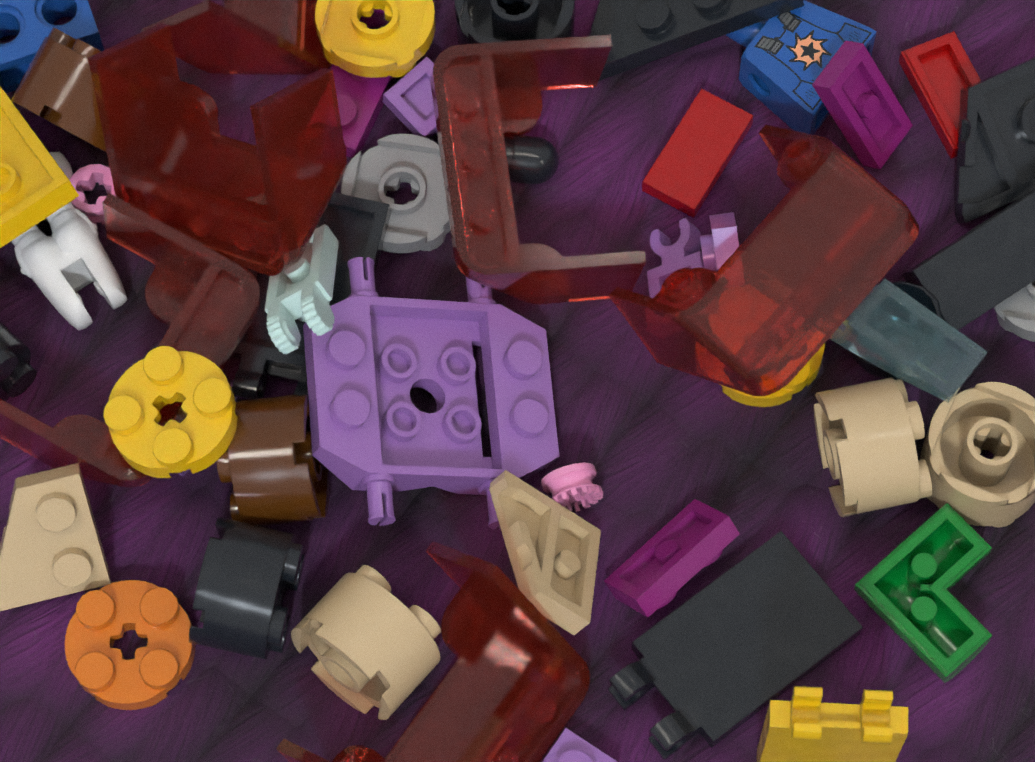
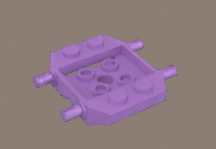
M363 257L350 259L347 265L349 268L351 294L345 300L330 306L335 317L332 330L317 336L308 327L306 322L303 325L312 456L350 489L367 491L368 523L370 525L376 526L379 523L380 526H384L396 521L392 492L437 487L455 494L486 495L489 517L488 527L496 529L499 526L500 530L501 528L489 491L490 483L505 470L525 481L550 466L560 457L546 329L505 306L496 304L495 300L492 299L491 270L486 265H483L481 269L480 265H473L464 270L468 302L379 297L375 289L374 260L370 257H367L364 261ZM472 346H481L492 457H483L480 431L482 422L478 410L475 379L476 362L473 357ZM412 388H423L431 393L437 404L436 412L425 413L417 409L411 401L410 390Z

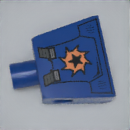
M803 0L804 6L731 32L725 36L746 48L741 56L739 81L742 86L800 137L809 142L830 114L812 84L845 40L863 43L872 56L877 31Z

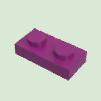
M845 40L812 86L862 165L881 169L913 124L865 45Z
M694 499L607 577L604 582L615 599L648 618L657 609L669 604L676 596L677 591L703 567L715 562L722 554L723 549L740 533L728 515Z

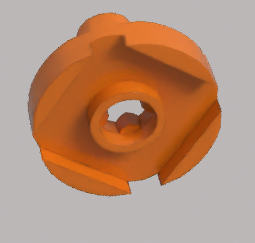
M139 580L114 582L99 590L87 592L78 601L76 612L70 619L66 630V660L71 672L83 689L107 707L120 710L147 708L165 699L168 696L167 692L174 688L181 678L184 680L191 670L196 647L195 644L189 643V629L192 624L175 595L168 589ZM136 630L138 637L147 638V646L137 648L135 658L126 660L120 649L113 648L116 639L122 638L124 632Z

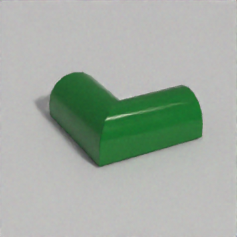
M948 503L855 584V592L944 683L963 670L983 650L992 637V634L948 591L991 552L992 547Z

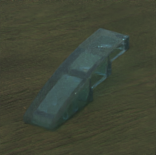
M781 226L777 228L742 270L746 284L792 316L875 366L948 403L987 355L985 349L886 278L877 285L833 252L825 259Z

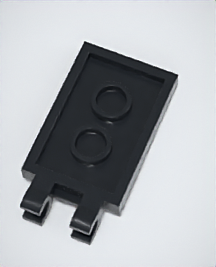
M271 179L224 349L227 357L240 360L232 385L234 397H237L236 402L264 398L267 375L297 381L294 394H308L303 332L305 321L295 320L301 335L300 346L287 355L279 352V349L275 347L266 328L268 321L267 313L264 309L273 253L320 226L327 225L339 241L333 298L329 303L332 306L345 300L351 294L349 268L347 265L350 259L363 257L364 261L367 257L374 260L375 277L391 216L390 204Z
M780 531L634 640L631 650L640 660L627 665L610 678L609 682L612 686L608 691L623 710L632 706L654 687L660 692L675 712L663 718L650 729L652 736L648 738V741L665 760L699 733L711 748L769 705L770 700L778 698L859 636L863 627L783 532Z

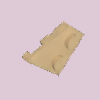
M79 463L16 478L9 504V516L0 542V611L111 584L110 571Z
M505 470L490 483L489 491L522 602L541 617L550 620L567 632L575 635L587 626L591 620L601 530Z

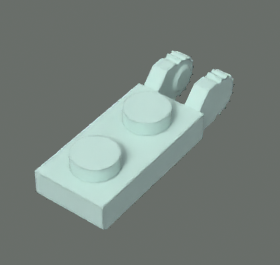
M325 224L273 253L264 309L267 313L268 321L266 328L275 347L279 349V352L286 355L300 346L301 335L295 322L296 319L302 322L305 321L317 336L329 332L334 327L332 324H334L335 317L329 303L333 298L339 241Z

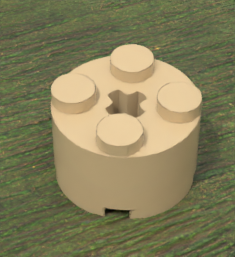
M885 378L817 392L815 394L819 402L814 404V420L823 469L829 468L832 478L834 480L839 479L840 485L828 488L834 506L841 517L917 502L920 498L932 495V483L928 466L924 459L918 460L915 440L923 439L925 436L921 410L917 401L908 402L906 388L902 379Z
M1000 382L976 384L975 388H970L960 393L955 392L947 397L939 405L931 420L920 454V460L924 459L926 461L931 477L932 495L927 497L928 500L935 503L939 509L948 503L969 525L1005 527L1028 511L1035 503V398L1015 386ZM982 450H987L993 453L994 456L992 459H987L980 454Z
M362 565L356 573L344 574L291 631V638L299 654L309 646L314 655L319 659L311 667V670L338 697L364 714L373 706L378 707V719L387 720L439 663L440 652L434 639L441 632V628L436 620L423 608L417 605H412L408 608L391 594V586L377 570L368 565Z

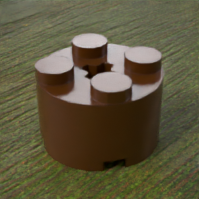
M53 27L49 36H45L11 101L118 159L148 106L157 83L126 66L123 67L109 59L110 56L79 39H74Z
M294 394L236 402L235 413L238 417L236 432L226 452L216 461L221 483L232 482L234 492L230 494L232 520L258 526H269L326 517L329 507L328 469L322 470V464L312 456L308 394Z

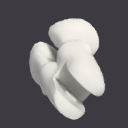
M50 152L53 159L70 180L73 172L68 160L60 152ZM69 202L46 218L52 230L51 236L45 235L35 225L11 242L15 246V255L21 268V273L32 278L55 309L69 324L80 331L90 326L93 321L85 309L80 295L76 293L77 291L94 282L93 284L98 293L106 299L113 310L122 306L127 301V296L119 275L98 238L97 225L92 223L83 212L75 209L72 203Z

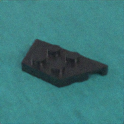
M600 0L581 63L582 72L589 83L592 84L804 6L803 0Z
M1035 56L961 90L955 217L958 223H967L1017 200L1035 189Z

